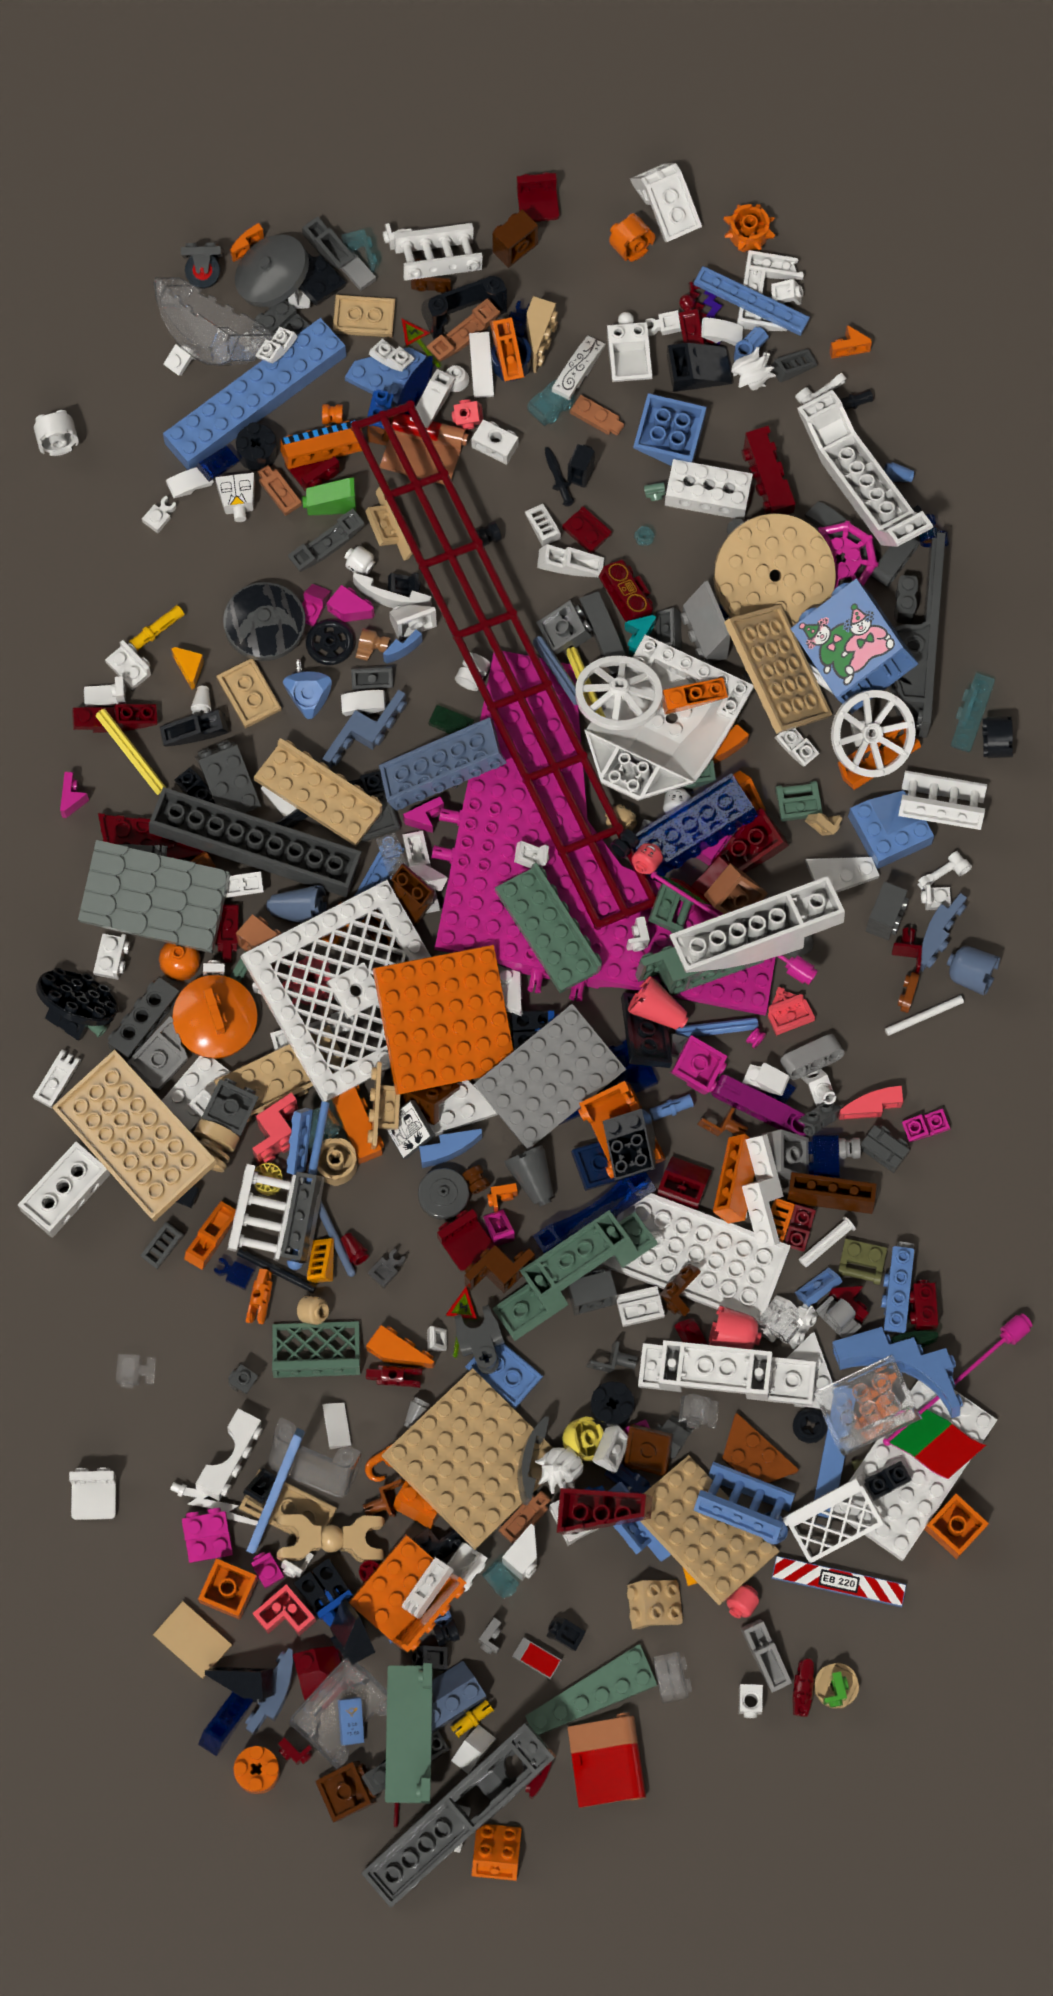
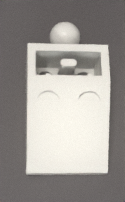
M623 312L618 317L619 325H607L612 382L652 379L647 322L634 323L633 315L629 312Z

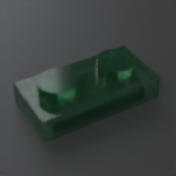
M436 705L428 724L452 734L473 725L474 720Z

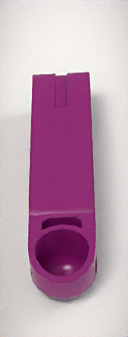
M720 1075L717 1085L711 1093L713 1097L779 1130L806 1136L804 1133L805 1124L798 1122V1119L805 1114L727 1075Z

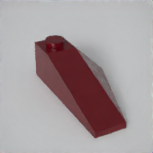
M761 808L743 821L739 830L729 839V843L716 856L712 864L719 856H723L729 863L746 873L787 848L789 844L779 828L764 809Z

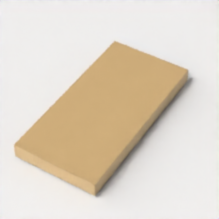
M285 1482L268 1524L296 1537L292 1530L280 1528L277 1525V1517L286 1514H301L307 1517L313 1525H318L322 1528L330 1524L337 1508ZM245 1497L239 1507L240 1510L258 1519L263 1511V1508Z

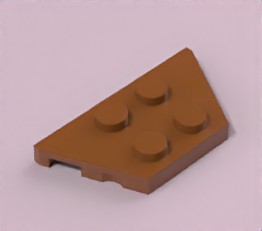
M738 1413L735 1414L722 1458L728 1466L767 1483H773L781 1478L798 1473L799 1469Z

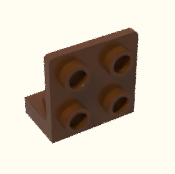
M452 1083L401 1094L400 1109L410 1100H415L427 1122L435 1125L439 1122V1104L460 1089V1085Z

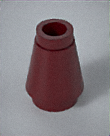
M352 1233L342 1236L341 1242L349 1261L354 1265L364 1263L369 1257L368 1250Z

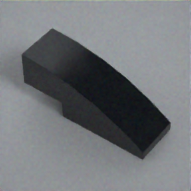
M219 709L201 716L194 714L160 727L165 747L194 743L229 733L225 714Z

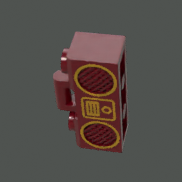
M623 559L603 566L598 577L625 622L650 616L653 611V604L649 598H646L650 591L640 576L633 578L632 568L626 565Z

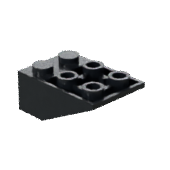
M695 343L667 346V361L673 392L732 384L726 347Z
M641 1108L603 1121L615 1181L656 1169L655 1133L649 1113Z

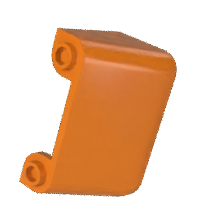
M626 1081L579 1103L581 1109L578 1111L583 1121L587 1120L591 1124L608 1160V1166L605 1168L610 1179L614 1178L603 1121L642 1108L632 1086ZM655 1136V1162L658 1164L666 1159Z

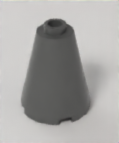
M543 1145L504 1161L510 1173L534 1204L539 1203V1206H543L552 1202L550 1197L554 1196Z

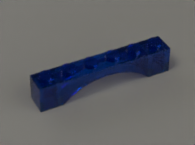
M646 1172L619 1180L604 1196L587 1208L566 1219L549 1224L532 1236L545 1254L608 1210L616 1217L654 1192L656 1188Z

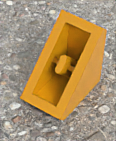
M177 647L171 648L173 658L191 690L194 689L204 664L203 654Z

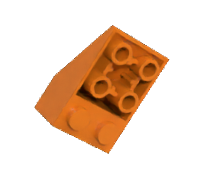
M405 1481L395 1498L393 1509L431 1529L439 1514Z

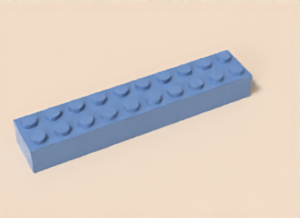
M321 318L297 334L298 337L276 362L271 364L262 360L163 433L165 445L187 470L202 464L233 441L238 433L252 422L257 423L346 357L344 343Z

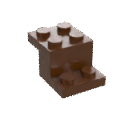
M496 1245L492 1249L488 1247L480 1255L481 1259L476 1264L473 1262L465 1269V1286L471 1291L487 1276L505 1294L523 1276L520 1270L535 1261V1254L530 1249L526 1252L521 1251L514 1258L515 1262L513 1263Z

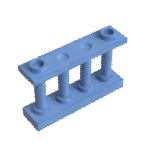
M713 1462L708 1475L713 1480L708 1492L700 1490L693 1511L776 1543L783 1522L779 1521L778 1518L782 1509L790 1510L795 1493ZM720 1485L733 1489L729 1500L716 1496ZM741 1493L753 1497L749 1509L737 1504ZM762 1501L774 1506L770 1517L757 1512Z

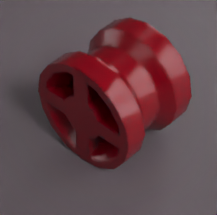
M368 1560L360 1565L359 1576L362 1582L365 1583L379 1566L378 1563Z

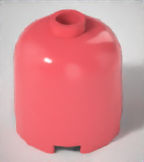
M724 1306L718 1307L716 1311L718 1319L717 1323H712L708 1340L710 1342L709 1345L751 1350L754 1345H759L762 1333L758 1332V1322L753 1316Z

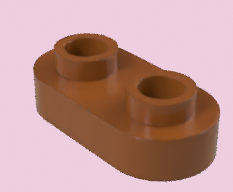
M912 972L911 976L906 975L903 987L907 989L905 995H900L897 1006L901 1007L900 1011L909 1012L920 974Z

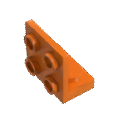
M484 1824L476 1831L472 1876L517 1881L521 1828Z

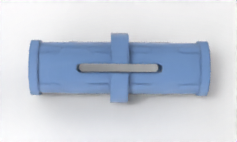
M687 1094L675 1100L669 1099L666 1101L667 1103L649 1108L653 1121L669 1115L675 1116L679 1111L694 1107L690 1094Z

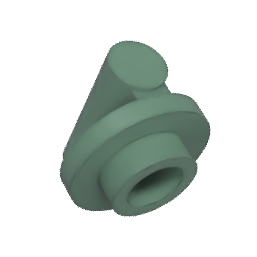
M664 482L644 486L646 498H650L651 501L663 499L662 495L666 494Z

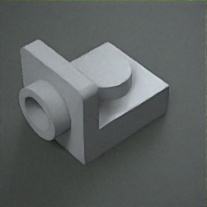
M493 1618L478 1641L481 1644L480 1648L490 1655L492 1652L496 1655L499 1652V1648L490 1642L491 1639L495 1641L502 1631L499 1628L501 1622L496 1618Z

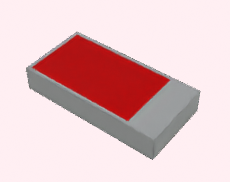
M524 1637L512 1658L551 1680L562 1661Z

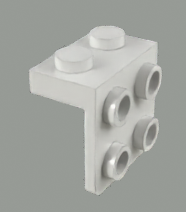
M102 1467L97 1468V1471H88L87 1468H76L75 1472H69V1481L72 1484V1518L74 1520L114 1519L116 1516V1474L114 1471H110V1468Z

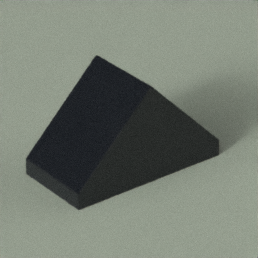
M263 1468L244 1489L245 1498L264 1509L277 1476Z

